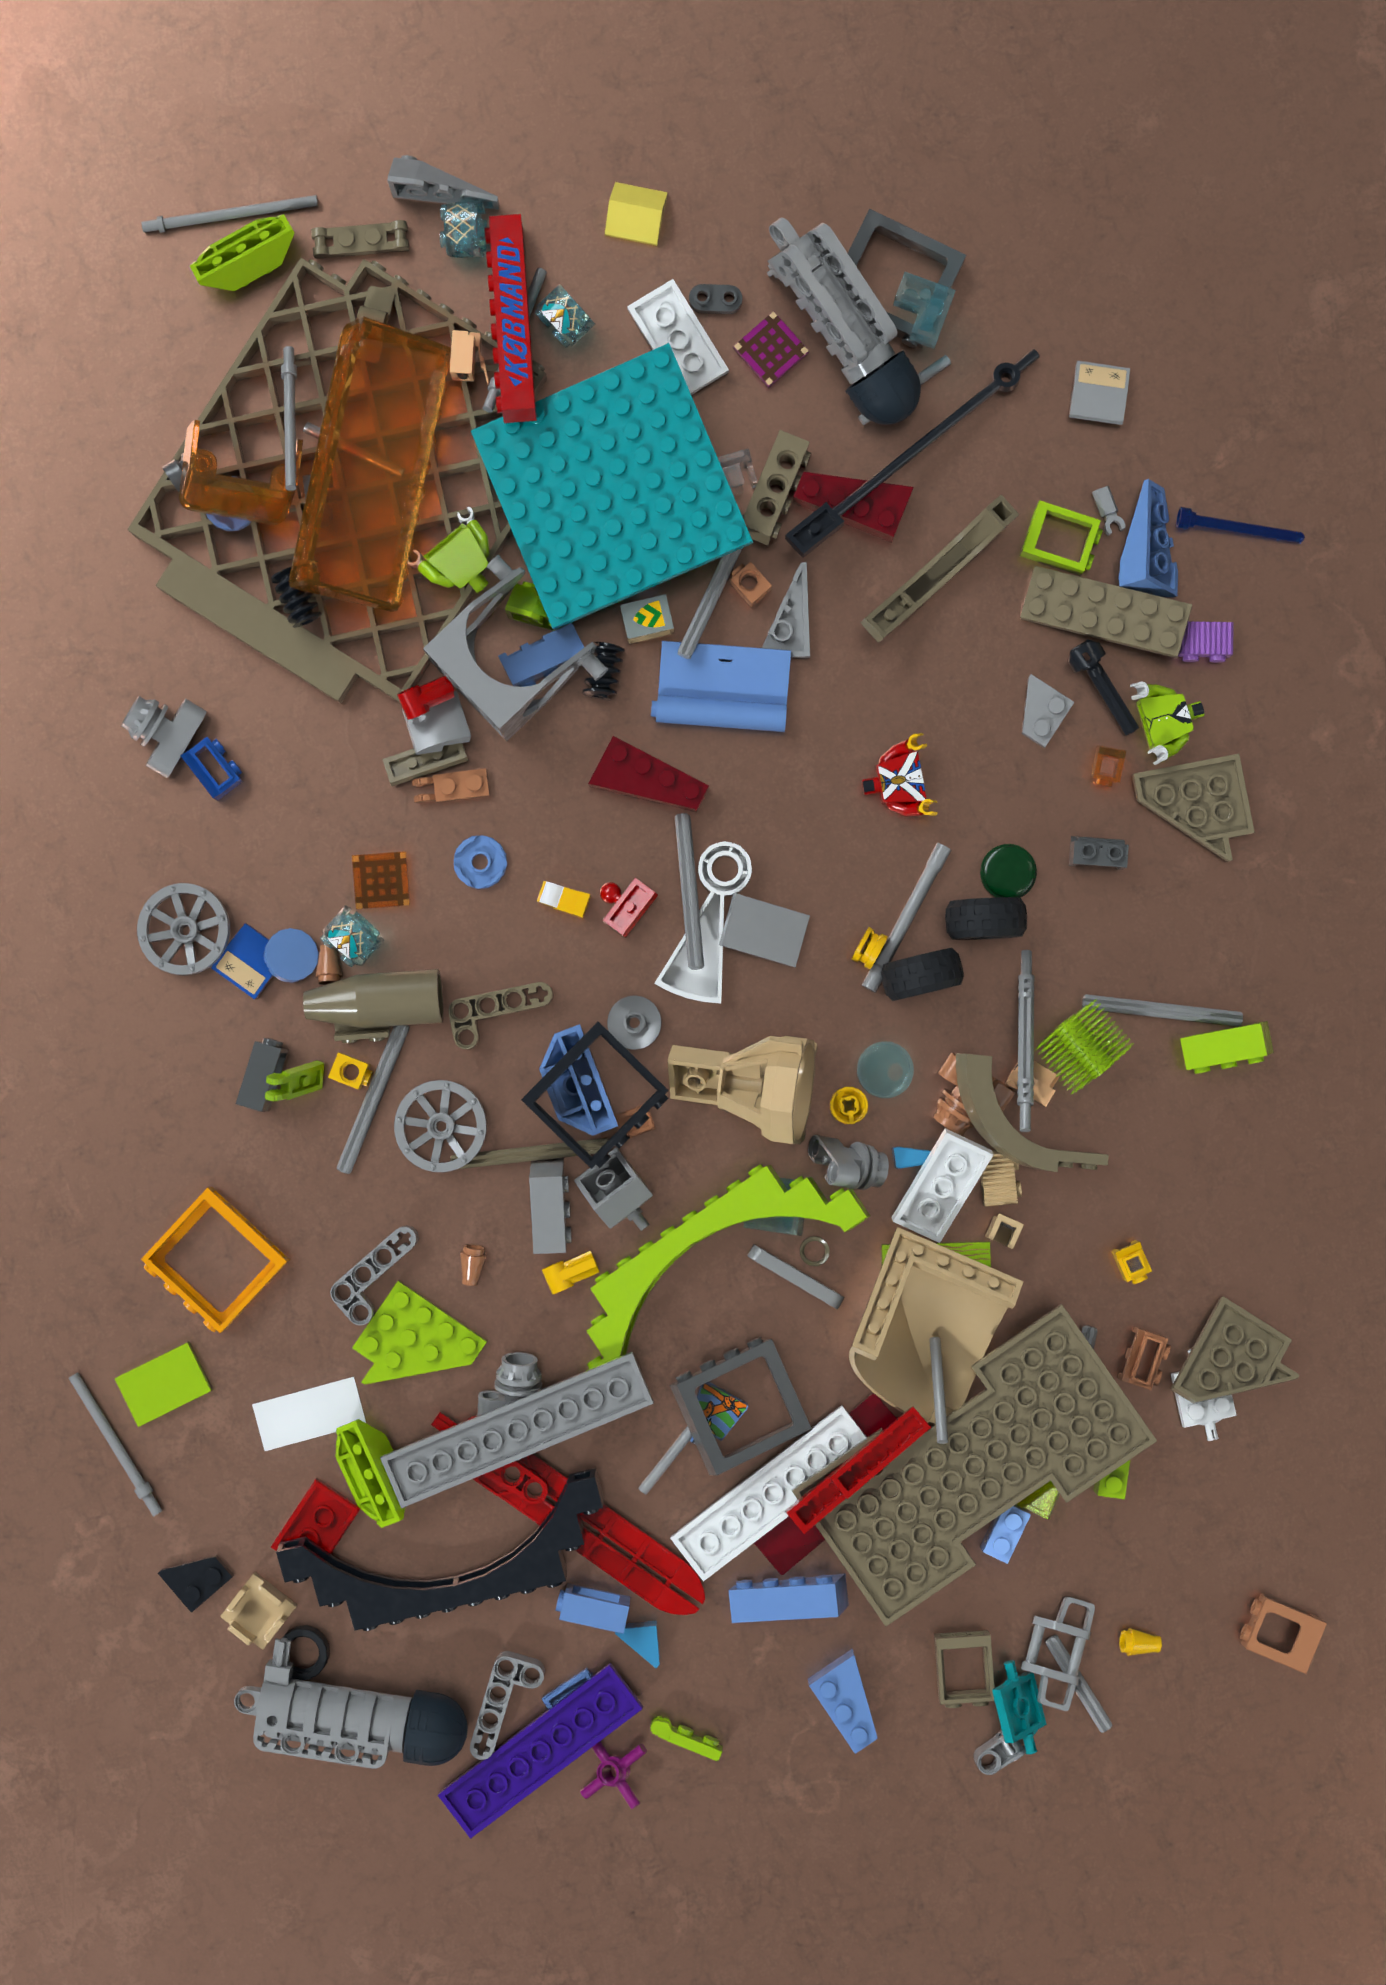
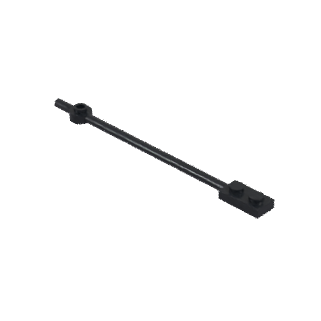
M1032 349L1015 364H999L994 370L992 382L836 507L832 508L827 502L789 531L785 535V540L802 558L807 556L844 526V520L841 518L844 513L998 390L1003 392L1014 390L1019 384L1020 373L1040 358L1039 353ZM1006 377V378H1008L1010 381H1009V382H1004V381H1002V378Z

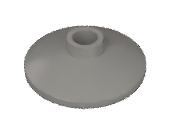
M628 996L620 999L611 1008L607 1020L608 1030L625 1048L632 1050L642 1049L652 1044L658 1037L661 1030V1016L657 1007L647 998ZM634 1017L640 1021V1025L637 1028H632L629 1024L630 1020Z

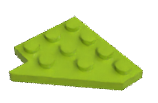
M398 1280L352 1349L374 1363L361 1382L365 1385L471 1365L487 1343V1340Z

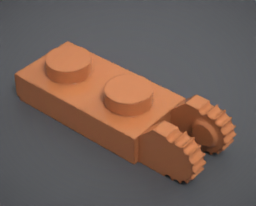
M486 768L433 775V777L412 780V786L416 787L434 784L435 794H418L414 796V803L431 801L439 803L490 796Z

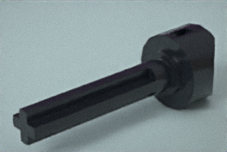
M1086 640L1070 651L1068 663L1075 673L1087 670V674L1125 736L1140 727L1099 663L1101 658L1106 655L1103 647L1099 642ZM1085 652L1090 656V659L1087 661L1082 655Z

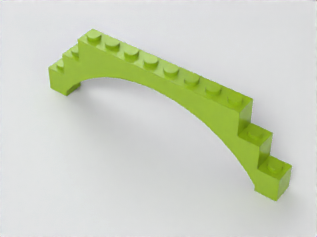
M760 1164L748 1172L750 1176L742 1183L740 1180L733 1182L726 1188L728 1193L720 1198L718 1195L710 1198L704 1203L705 1209L699 1213L696 1210L690 1212L682 1218L684 1222L676 1229L674 1226L667 1228L660 1234L662 1239L654 1244L652 1241H649L638 1249L639 1255L633 1259L630 1256L624 1258L616 1264L618 1267L616 1271L611 1274L606 1271L595 1279L597 1284L590 1289L608 1316L606 1317L603 1313L591 1321L593 1326L586 1330L604 1357L602 1359L601 1356H598L587 1364L588 1370L627 1354L636 1319L653 1287L680 1256L710 1235L737 1223L775 1216L820 1220L840 1226L844 1232H848L871 1215L853 1189L846 1191L843 1188L839 1189L829 1196L832 1201L828 1202L812 1177H807L806 1179L803 1176L798 1177L789 1184L791 1189L788 1190L772 1165L763 1167Z

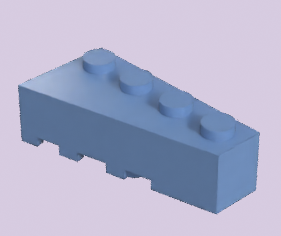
M845 1573L806 1578L792 1577L787 1580L769 1578L758 1583H752V1580L737 1581L736 1585L728 1590L732 1623L839 1617L849 1606Z

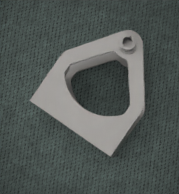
M497 555L489 562L487 568L497 576L500 582L471 602L423 650L432 664L447 677L451 684L490 725L508 741L558 693L580 666H583L595 681L599 680L608 671V668L594 655L597 645L591 642L544 678L539 684L533 686L517 687L506 685L492 679L480 669L476 663L474 651L477 630L525 574V570L522 567L512 570L501 556ZM492 599L478 618L467 628L469 615ZM558 679L543 698L533 700L547 686Z

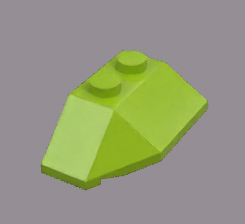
M284 214L277 217L257 219L209 245L198 257L197 261L190 265V268L199 285L236 291L281 266L295 233Z
M360 1419L336 1428L338 1436L335 1457L357 1506L370 1518L377 1521L376 1524L381 1528L403 1520L405 1507L401 1508L380 1459L381 1456L393 1451L386 1434Z

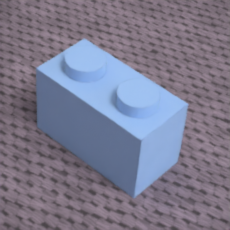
M1016 1504L992 1520L980 1545L981 1550L1008 1564L1031 1516L1030 1512Z

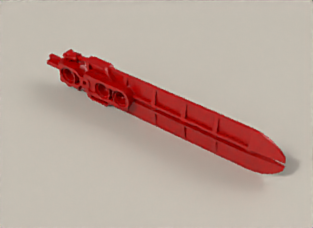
M440 1412L431 1425L441 1432L457 1425V1423ZM472 1415L468 1418V1420L477 1416ZM534 1454L473 1478L481 1486L494 1495L499 1496L539 1526L555 1506L546 1499V1496L548 1495L557 1502L568 1479ZM508 1467L518 1468L520 1477L515 1480L508 1478L506 1469ZM533 1482L539 1483L543 1489L542 1493L532 1495L528 1491V1485ZM605 1504L596 1513L589 1515L580 1513L581 1519L599 1531L600 1534L596 1535L583 1525L585 1544L575 1550L661 1611L676 1615H689L696 1613L700 1609L670 1587L672 1583L701 1604L704 1603L705 1593L697 1573L684 1560ZM606 1536L611 1541L616 1543L618 1546L623 1548L625 1551L633 1555V1558L630 1559L625 1554H623L615 1547L610 1545L608 1542L603 1540V1538ZM640 1560L664 1577L666 1582L664 1583L636 1562Z

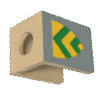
M666 594L620 606L629 644L674 634V626Z

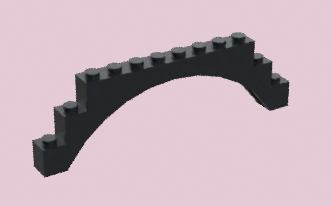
M596 1468L569 1474L554 1508L534 1533L513 1551L487 1566L458 1576L417 1580L397 1579L367 1572L335 1558L307 1537L280 1542L276 1554L285 1583L290 1581L301 1583L311 1577L320 1607L325 1605L336 1607L346 1601L354 1631L360 1629L370 1631L381 1624L389 1623L390 1625H396L411 1617L421 1619L429 1616L432 1612H451L462 1605L477 1606L483 1603L484 1600L492 1598L494 1600H502L509 1597L510 1594L518 1592L528 1594L539 1587L547 1586L548 1588H554L566 1581L567 1568L562 1550L574 1551L585 1544V1531L580 1513L589 1515L598 1512L600 1508H603L604 1497Z

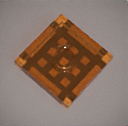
M406 851L352 855L355 906L357 910L410 906Z

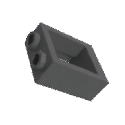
M263 1038V1042L255 1041L236 1100L237 1105L260 1112L270 1111L273 1101L266 1100L265 1093L269 1090L277 1089L278 1085L268 1084L266 1077L272 1073H282L289 1049L282 1048L283 1042L270 1038Z

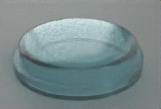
M884 1041L870 1045L863 1051L857 1063V1077L861 1086L869 1094L879 1098H892L901 1094L908 1088L913 1078L914 1067L910 1055L903 1047L893 1042Z

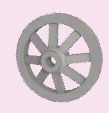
M178 883L160 889L147 900L139 915L137 936L142 952L154 966L174 975H193L207 970L220 959L229 941L230 922L225 907L213 893L194 884ZM180 894L198 896L189 917L186 915ZM169 897L172 898L178 916L176 919L157 909ZM207 901L215 911L216 916L197 923L196 921ZM154 916L171 926L170 930L149 934L151 917ZM219 925L216 943L200 934L202 930ZM189 926L190 932L184 935L183 929ZM174 938L175 940L162 957L152 947V942ZM195 941L211 950L206 957L196 962L193 942ZM184 944L187 965L169 963Z
M435 1080L415 1087L404 1097L396 1112L394 1132L400 1150L414 1165L431 1172H449L465 1166L479 1153L486 1138L487 1120L482 1104L469 1089L452 1081ZM434 1090H442L439 1113L436 1112L423 1094ZM452 1091L463 1097L467 1102L449 1115V1101ZM415 1100L418 1101L429 1115V1120L406 1117L409 1108ZM473 1109L477 1128L455 1124L456 1120ZM440 1121L446 1123L444 1131H440L437 1127ZM405 1125L424 1127L428 1131L409 1144L405 1134ZM454 1132L475 1136L472 1145L466 1153L454 1137ZM435 1138L431 1161L422 1158L414 1151L430 1139ZM446 1139L458 1158L450 1162L439 1163L443 1141Z

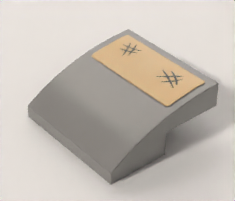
M1077 361L1069 417L1122 425L1130 368Z

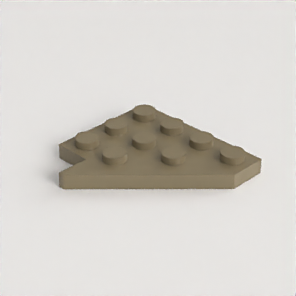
M1239 754L1132 774L1136 799L1139 803L1226 862L1233 860L1228 838L1255 833Z
M1221 1297L1170 1389L1195 1404L1295 1380L1299 1377V1374L1280 1363L1292 1339L1227 1298Z

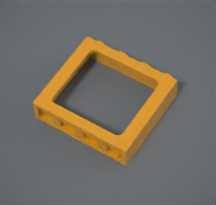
M212 1186L206 1188L141 1258L145 1263L143 1267L153 1277L158 1275L165 1282L163 1286L174 1296L178 1294L185 1300L183 1305L193 1314L198 1312L205 1319L203 1321L204 1325L212 1332L218 1331L219 1333L224 1332L291 1260ZM211 1207L270 1260L266 1267L223 1312L217 1310L165 1260L166 1255Z

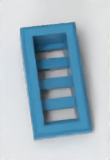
M893 1147L894 1167L901 1169L923 1165L931 1151Z

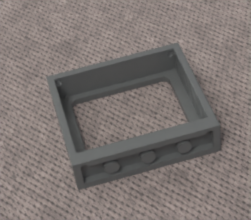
M869 208L848 251V255L856 267L874 231L946 266L917 324H911L887 312L896 326L897 337L901 338L902 342L909 347L916 348L918 346L923 348L964 264L966 255Z
M762 1337L747 1342L748 1348L739 1351L738 1348L730 1350L723 1354L725 1359L717 1363L714 1359L705 1362L699 1366L700 1371L691 1374V1371L675 1377L677 1382L670 1385L709 1475L717 1476L812 1429L772 1339L763 1340ZM758 1357H763L789 1412L792 1423L723 1456L697 1399L695 1389Z

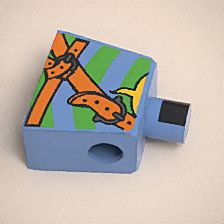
M707 1382L699 1387L697 1399L714 1437L722 1441L749 1407L748 1403L711 1382ZM692 1437V1438L690 1439V1441H691L693 1444H695L694 1439H693V1437Z

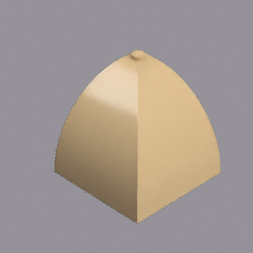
M897 1227L849 1351L852 1369L863 1384L879 1398L903 1413L914 1406L928 1425L933 1426L936 1424L929 1339L939 1337L941 1342L947 1416L965 1404L976 1376L972 1365L984 1357L1008 1307L1013 1309L1016 1305L1023 1281Z

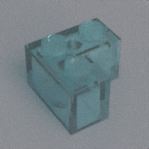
M904 272L893 306L918 314L909 340L935 349L956 290Z

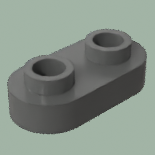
M699 284L690 291L689 304L695 312L701 314H733L742 306V293L733 285ZM699 294H705L707 299L699 301L697 297ZM730 294L734 297V300L727 302L724 297Z

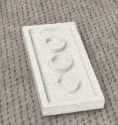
M673 279L627 306V310L652 350L670 343L691 395L729 373L728 367Z
M945 1128L892 1215L893 1222L940 1243L993 1157L992 1150Z

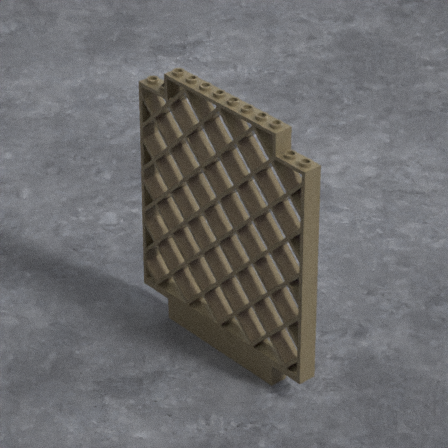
M300 258L172 460L180 461L181 454L193 446L196 447L203 436L230 430L237 465L211 470L214 476L202 484L229 476H240L241 479L250 485L248 474L285 466L284 406H280L273 374L281 371L284 360L281 358L270 361L265 337L273 325L302 319L309 352L294 355V364L297 367L312 364L319 398L295 403V416L322 410L326 430L335 435L329 408L368 399L376 433L346 441L361 448L378 445L381 458L389 461L385 443L424 434L432 469L406 474L401 479L392 477L391 474L385 472L386 479L347 488L339 453L344 451L330 444L296 451V463L330 455L333 456L340 490L327 492L328 503L343 501L350 535L314 544L311 543L304 512L306 501L305 497L301 498L296 477V490L292 491L294 500L258 508L255 519L251 522L258 556L220 565L213 535V529L218 528L208 519L205 513L203 485L198 482L195 483V493L202 521L164 529L159 504L167 492L177 490L164 471L127 530L138 539L172 559L156 584L157 588L341 704L358 677L400 702L397 694L416 686L431 661L427 654L424 653L418 665L388 671L380 635L419 626L425 647L430 642L426 625L445 621L438 631V635L466 608L475 594V590L468 584L467 587L460 588L461 597L453 609L424 615L416 579L425 576L418 571V568L413 569L406 562V558L412 562L406 539L407 533L445 525L448 536L453 532L451 523L459 522L458 512L462 518L470 516L467 509L448 512L441 478L481 469L489 504L473 507L472 510L475 518L490 514L492 517L497 540L489 551L488 563L501 553L513 534L509 523L506 524L502 532L500 530L497 513L504 511L500 501L494 503L488 472L476 443L478 458L438 467L431 432L471 424V429L473 430L477 428L476 422L502 417L503 414L497 413L496 406L491 413L483 409L473 411L467 381H461L468 412L432 421L427 419L420 387L450 381L452 377L450 368L417 375L410 342L450 333L452 340V331L457 329L459 331H468L469 333H481L476 329V324L465 317L462 320L453 315L454 311L443 303H440L439 306L430 301L431 296L421 289L414 291L408 287L409 283L398 275L390 276L385 272L386 268L374 260L370 263L363 259L346 286L344 279L334 273L331 276L322 271L324 268L316 261L310 259L307 262ZM306 273L342 294L343 297L306 305L301 281ZM370 274L387 285V287H383L384 289L392 290L395 293L394 302L401 329L400 332L385 335L382 348L404 344L411 377L372 386L367 362L360 361L365 388L326 396L319 363L351 356L355 342L316 350L309 317L348 309L356 341L357 317L354 307L365 304L368 291L356 292L367 275ZM296 292L298 307L283 310L293 293ZM401 294L444 322L407 330L400 300ZM490 332L481 333V344L493 351V348L497 347V340H492ZM260 347L263 363L248 366ZM493 359L484 360L487 372L498 369L499 364H494ZM532 360L533 376L536 378L534 381L536 398L545 384L547 376L544 372L545 368ZM476 362L475 375L484 373L480 362ZM266 375L273 408L235 417L230 392L237 381ZM414 389L422 423L382 432L375 397ZM224 403L227 419L212 422ZM276 420L283 454L245 463L238 428ZM435 479L442 515L403 523L395 488ZM389 490L396 525L357 534L350 498ZM296 511L304 546L266 554L258 519ZM151 516L154 522L155 533L144 528ZM204 532L212 565L211 569L169 544L166 540ZM399 535L407 571L367 579L360 544ZM353 546L361 581L322 590L314 554ZM307 556L314 587V595L308 601L318 603L319 612L322 613L320 618L325 636L324 640L302 626L294 628V624L289 623L287 617L278 612L286 604L276 600L268 565ZM261 567L268 603H263L222 577V575ZM486 567L481 571L482 575L485 577L490 569ZM409 581L417 617L378 625L370 589ZM363 591L371 627L332 636L324 600ZM373 637L381 674H376L335 648L334 645ZM409 677L402 689L390 682L391 680Z

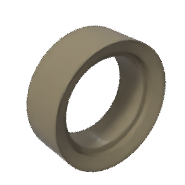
M818 1236L806 1238L800 1246V1256L810 1266L824 1264L830 1254L827 1242ZM811 1241H818L825 1248V1254L819 1261H810L804 1254L805 1246Z

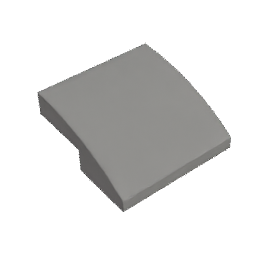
M454 691V698L429 708V712L413 719L407 720L402 708L416 755L440 752L444 745L470 742L471 734L457 691Z

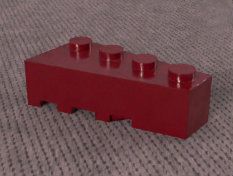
M803 472L792 503L811 511H816L826 502L834 508L868 480ZM882 483L844 513L841 518L844 520V524L892 543L914 487Z
M615 736L609 742L588 783L589 787L603 789L693 812L698 811L709 790V785Z

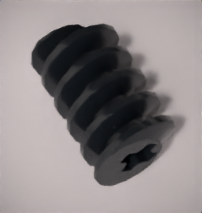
M298 566L283 569L271 577L272 583L278 584L275 587V591L282 594L279 600L281 603L286 604L283 610L285 613L290 614L287 620L289 623L294 624V628L307 625L322 615L321 612L312 611L318 603L308 601L314 593L304 591L310 584L309 582H300V579L306 574L305 572H296Z
M595 642L599 646L594 650V654L608 668V671L597 681L593 677L586 678L584 682L591 688L583 689L582 693L591 698L611 701L608 696L617 694V691L610 686L612 684H619V680L612 677V675L621 673V670L614 665L616 663H623V659L616 656V654L625 652V649L611 643Z

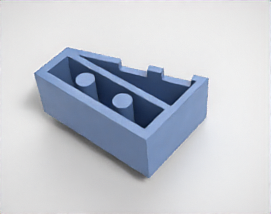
M571 623L543 635L542 639L530 645L528 643L521 645L520 650L508 656L506 653L498 655L512 685L526 687L536 685L535 682L546 678L582 650L584 645Z
M852 1648L808 1678V1683L856 1754L878 1738Z

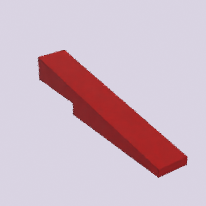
M912 1406L786 1509L785 1513L799 1530L805 1534L841 1502L851 1497L931 1427Z

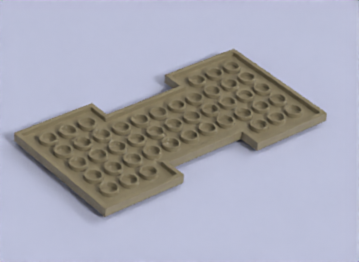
M1062 1304L972 1365L973 1370L987 1389L946 1416L948 1443H937L936 1424H934L851 1497L841 1502L816 1524L820 1533L885 1626H888L976 1565L975 1561L961 1542L1037 1489L1052 1481L1067 1503L1157 1441ZM880 1428L794 1487L792 1492L799 1500L882 1432L883 1429Z

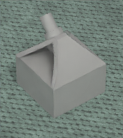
M616 1147L608 1153L611 1158L601 1168L597 1165L592 1169L589 1168L577 1177L574 1182L593 1210L610 1229L625 1218H628L629 1221L633 1220L642 1231L650 1224L641 1214L643 1211L640 1207L653 1194L633 1166Z

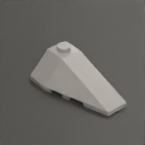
M404 155L401 158L393 159L387 179L393 198L499 210L498 196L423 161L417 160L416 157Z

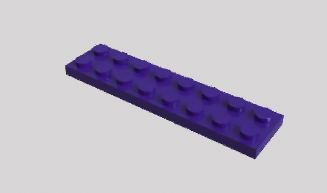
M609 1663L495 1749L488 1759L481 1760L438 1793V1797L471 1839L641 1711L643 1705L613 1665Z

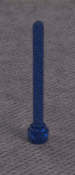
M1185 507L1179 508L1176 519V528L1188 530V528L1200 526L1301 543L1305 539V535L1302 532L1196 515V512H1193L1191 508Z

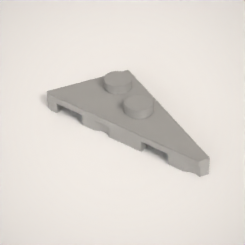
M801 562L796 570L792 583L762 648L791 650V658H810L807 562Z

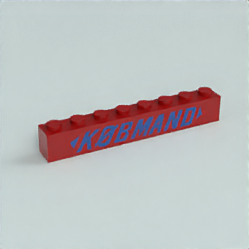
M521 214L489 216V227L485 228L486 244H491V251H486L487 267L492 268L493 275H488L489 292H494V299H489L490 314L496 317V323H491L492 340H497V347L493 348L494 364H499V372H494L495 388L501 391V396L496 397L497 413L503 414L504 423L537 421Z

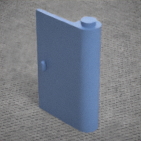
M662 640L657 701L652 700L651 717H656V722L785 732L791 650L698 643L691 658L685 659L678 655L681 642Z

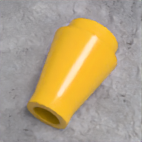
M1129 1628L1127 1631L1123 1630L1121 1632L1119 1647L1120 1651L1128 1656L1152 1652L1159 1653L1162 1648V1640L1160 1636Z

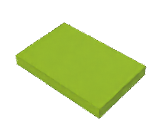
M190 1342L114 1378L138 1427L212 1391Z

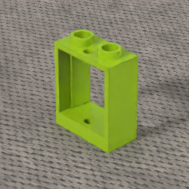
M1039 500L1035 507L1020 556L1081 576L1085 569L1090 570L1094 555L1090 554L1093 544L1098 545L1103 531V529L1099 528L1101 520ZM1046 513L1090 528L1079 562L1035 548Z

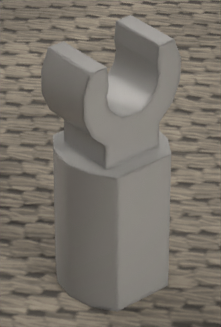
M1105 486L1093 491L1092 494L1100 516L1105 519V534L1107 536L1112 534L1111 523L1118 524L1120 531H1123L1125 529V522L1121 517L1117 516L1118 509L1110 487Z

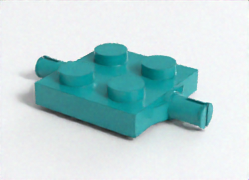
M1015 1660L1006 1661L1003 1664L1007 1680L1002 1685L992 1689L1005 1743H1015L1023 1739L1026 1754H1034L1037 1752L1033 1736L1038 1729L1047 1725L1042 1704L1037 1700L1038 1688L1035 1676L1032 1672H1024L1018 1676Z

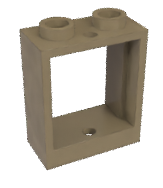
M989 1631L935 1633L937 1685L940 1704H945L946 1708H959L962 1706L961 1703H972L973 1706H987L990 1701H994L992 1689H994L992 1646ZM982 1647L985 1689L946 1691L943 1649Z

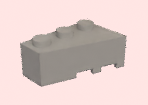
M564 1158L531 1161L529 1183L533 1254L566 1253L567 1243H572L571 1227H566V1218H570V1201L565 1202V1192H569V1177L564 1176Z

